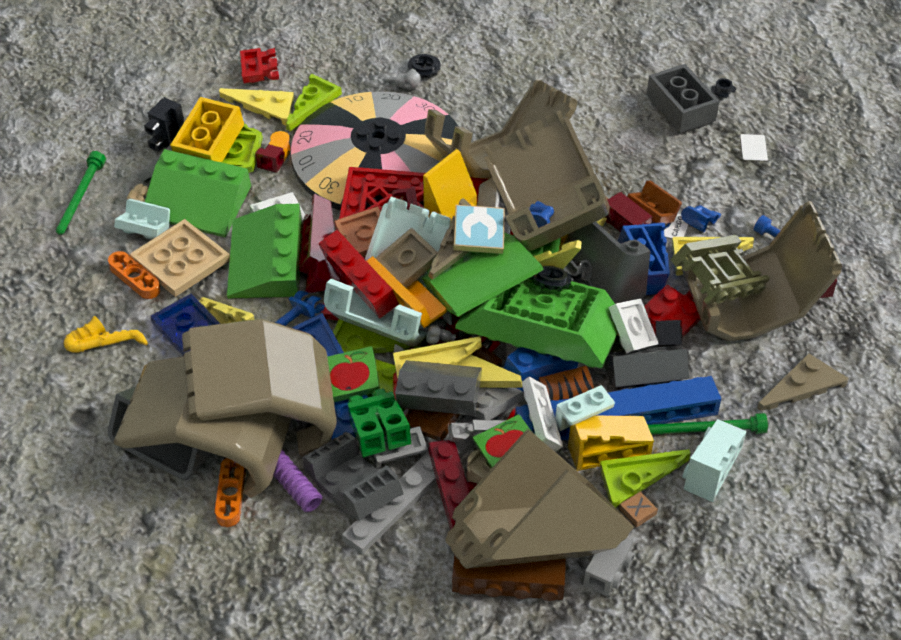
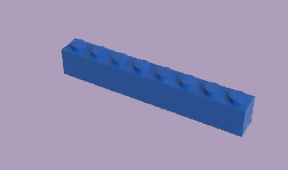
M712 376L696 377L689 380L671 381L664 384L607 392L615 402L614 407L598 415L643 416L647 425L672 423L718 415L721 396ZM568 399L550 401L555 417L557 404ZM528 404L516 407L515 416L519 414L535 434L533 423L529 417ZM570 427L559 430L561 441L569 439Z

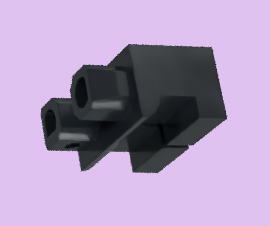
M163 97L147 113L149 121L144 125L147 134L153 136L147 141L148 146L157 152L163 147L167 148L171 145V142L184 124L181 104L166 97Z

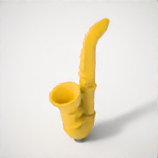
M93 316L84 326L76 328V330L67 334L63 342L65 349L72 353L84 352V350L99 346L104 347L130 339H135L140 344L148 345L146 338L138 330H121L120 332L115 331L112 334L106 332L103 324L96 316Z

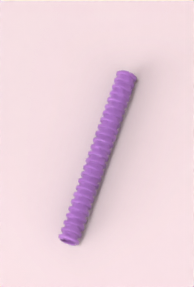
M281 450L273 476L278 479V482L283 485V488L287 490L304 512L313 511L320 505L322 495L313 487L312 483L308 481L303 473L299 471V468L294 465L293 461L285 455V452Z

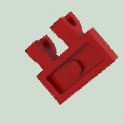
M261 48L240 51L244 84L264 81L265 76L271 80L279 79V72L273 71L278 70L277 58H271L276 57L275 48L262 52Z

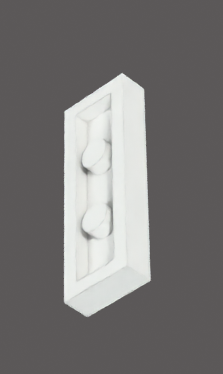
M528 377L522 381V386L535 435L556 452L563 447L547 388L544 384Z

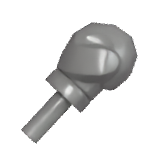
M410 69L407 73H399L397 77H385L384 81L395 82L397 87L413 90L419 85L421 76L416 70Z

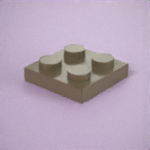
M410 228L375 259L405 288H408L431 268L438 252L414 229Z

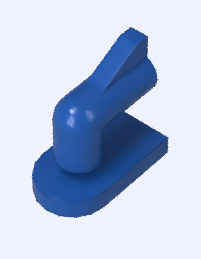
M537 201L535 204H531L529 208L538 228L550 223L549 219L554 214L553 207Z
M701 205L695 208L687 206L681 211L683 221L701 232L706 231L709 222L714 224L721 217L720 213L711 211Z

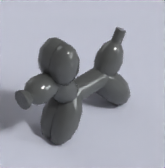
M441 318L436 319L425 328L419 325L418 329L427 332L426 341L430 345L437 344L439 340L453 342L457 335L452 334L449 330H445L447 323Z

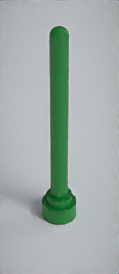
M90 152L86 160L88 168L56 228L58 235L65 233L95 172L104 167L106 157L101 152Z
M755 413L749 419L722 420L742 430L750 429L751 432L755 431L756 434L768 432L766 413ZM716 421L648 425L651 435L706 432L707 428H712Z

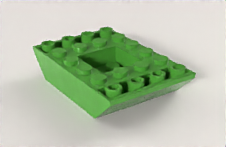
M532 277L465 312L455 329L462 330L467 334H477L487 337L492 341L510 343L515 347L532 349L540 354H550L566 361L572 360L583 363L588 367H598L601 369L618 335L616 325L608 308L615 303L606 290L571 281L568 289H562L559 292L556 290L550 291L549 289H541L540 286H536Z

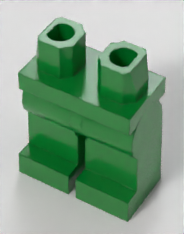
M382 388L375 390L372 393V397L363 399L359 395L349 397L347 405L350 424L359 442L362 457L386 451L384 437L389 450L412 444L410 425L398 402L395 400L393 391L387 393Z

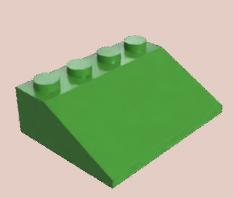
M164 149L155 165L145 202L169 208V224L176 225L186 219L201 232L226 238L233 224V219L236 218L251 188L248 169Z
M299 203L275 204L233 219L227 299L294 297L299 291L300 271H298L302 230V215Z
M504 232L503 254L470 251L433 280L428 274L422 276V280L427 290L446 307L447 311L458 317L544 269L513 235Z

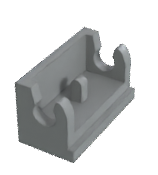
M420 426L410 429L412 443L410 445L389 450L384 437L386 451L370 455L371 458H374V467L376 469L381 468V463L419 454L420 457L424 456L428 448Z

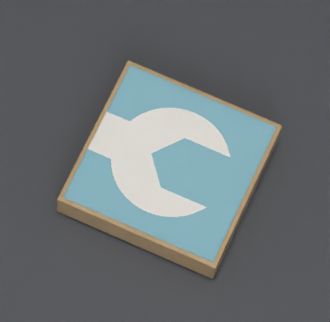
M456 205L453 250L503 254L505 208Z

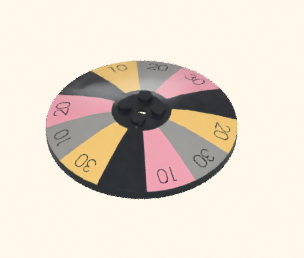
M383 91L348 95L323 105L300 124L291 145L292 168L301 186L312 197L314 194L321 196L331 202L332 208L341 211L349 167L427 173L444 159L425 136L428 109L437 110L445 115L441 138L446 144L451 145L455 126H459L444 110L433 103L415 96ZM378 195L373 199L376 202H379L384 198L381 195ZM424 199L419 201L422 206H424Z

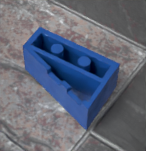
M665 223L622 226L618 238L620 244L629 240H637L650 250L646 295L660 292L665 287L670 274L668 253H666L667 240L664 236Z
M521 347L507 356L504 369L520 375L522 381L531 377L539 382V377L577 368L579 362L566 361L554 355L540 354L535 350ZM522 386V388H517V389L521 390L522 392H524L523 386Z

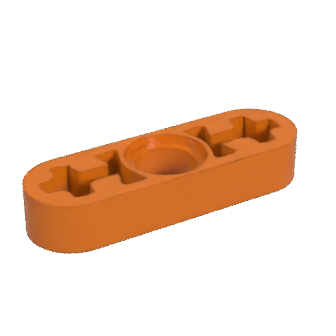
M117 251L108 257L110 271L142 298L153 299L160 294L158 278L126 252ZM133 272L140 273L138 277H128Z
M229 458L224 459L221 463L215 505L216 520L223 527H232L240 520L246 474L243 466ZM232 467H236L234 471V478L230 477V471L232 470ZM229 487H234L238 490L234 495H225L223 493ZM226 504L231 506L229 516H224L227 510Z

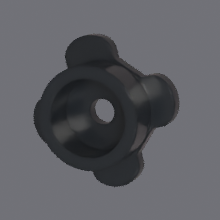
M721 78L716 81L715 86L711 87V92L716 93L721 98H728L729 94L736 92V87L733 86L731 80Z

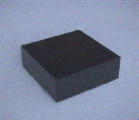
M682 320L656 321V338L659 343L657 346L682 345Z

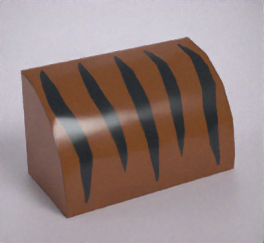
M587 366L539 377V382L547 388L550 401L570 399L594 389Z

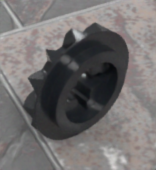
M419 54L413 56L408 61V71L414 69L420 74L421 79L423 77L430 78L431 75L436 76L438 71L441 70V63L433 55Z
M543 266V271L532 276L536 286H540L541 289L556 290L558 292L562 289H568L572 280L566 271L555 266Z

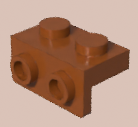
M652 181L645 182L642 192L627 195L629 199L652 216V224L674 222L682 205L680 200Z

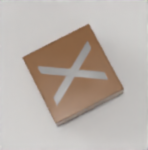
M641 492L621 503L619 508L636 528L657 515L658 511Z

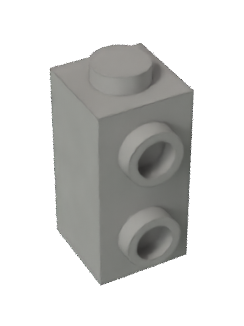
M626 538L616 548L594 554L585 570L583 586L609 597L613 588L618 589L624 577L622 573L624 567L629 568L635 556V553L631 552L633 540Z

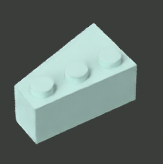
M717 419L712 428L708 427L703 441L697 446L682 476V478L686 479L684 490L713 502L743 447L747 431Z

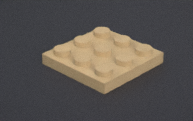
M186 219L130 253L134 260L158 278L159 284L175 297L230 261V254Z

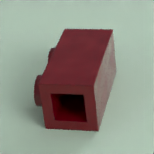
M622 192L607 199L610 210L608 215L605 216L607 218L606 222L619 232H621L622 226L652 223V216Z

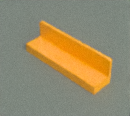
M373 256L366 260L393 289L400 305L422 313L420 325L423 328L447 312L446 307L418 280L413 282L408 288H405Z

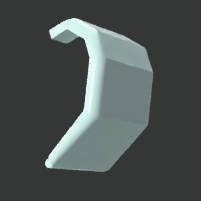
M391 197L389 202L382 207L365 260L372 256L376 258L410 228L414 229L438 252L445 233L450 227L451 218L436 212H432L429 218V210L410 204V209L407 210V202ZM420 276L417 280L426 288L422 276ZM333 279L326 283L324 304L338 319L412 347L420 344L426 337L427 332L418 330L422 313L398 305L394 313L388 312L379 319L353 290L352 286Z

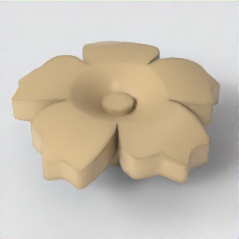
M143 184L136 185L134 190L132 189L129 192L127 199L145 202L144 197L147 195L149 187Z

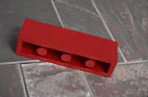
M338 230L318 243L325 259L349 286L353 287V290L379 319L399 305L393 289Z

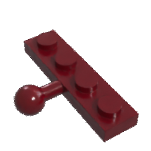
M450 440L429 442L427 448L451 530L456 522L452 518L455 508L473 490L477 483L466 482L455 442Z

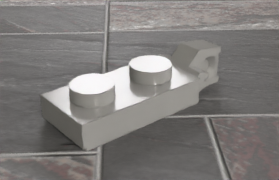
M472 420L470 423H451L448 426L450 441L463 443L465 440H473L474 436L506 420Z

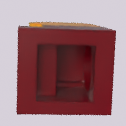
M283 131L273 133L265 149L259 148L256 151L257 168L278 173L291 151L289 145L290 137Z

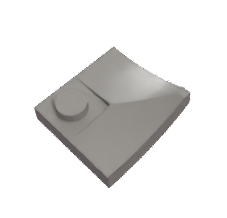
M479 388L474 417L479 420L493 419L523 401V392L517 388Z

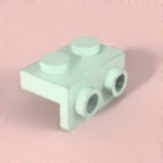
M128 199L126 201V212L115 219L114 228L122 229L125 233H138L144 235L145 238L154 239L169 229L170 209Z
M602 385L557 404L555 417L557 427L560 431L570 427V425L577 424L613 408L615 402Z

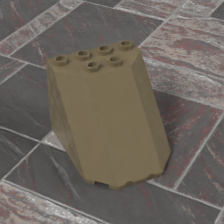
M527 429L455 508L452 518L456 522L454 527L448 531L445 542L451 547V550L460 560L462 566L468 569L590 556L616 548L628 537L634 526L590 481L533 432Z

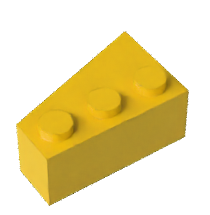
M595 415L577 424L570 425L568 449L576 470L580 471L600 467V461L652 454L654 440L643 416Z

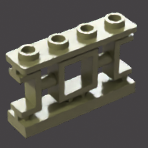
M737 235L685 243L670 259L676 267L683 266L684 271L692 270L704 285L700 291L702 294H708L704 299L706 304H720L725 300L733 301L738 297L745 298L751 294L758 295L766 288L765 284L770 280L768 275L761 276L760 270L753 271L741 257L744 251L737 248L742 242Z

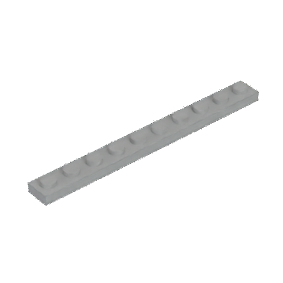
M513 407L491 420H501ZM465 415L458 423H470L472 420L479 419L472 415ZM449 433L445 440H450ZM465 440L463 443L455 442L459 458L461 459L475 445L474 440ZM429 452L399 479L404 494L385 504L382 508L375 510L372 514L367 515L361 521L356 520L342 534L344 542L363 555L437 482Z

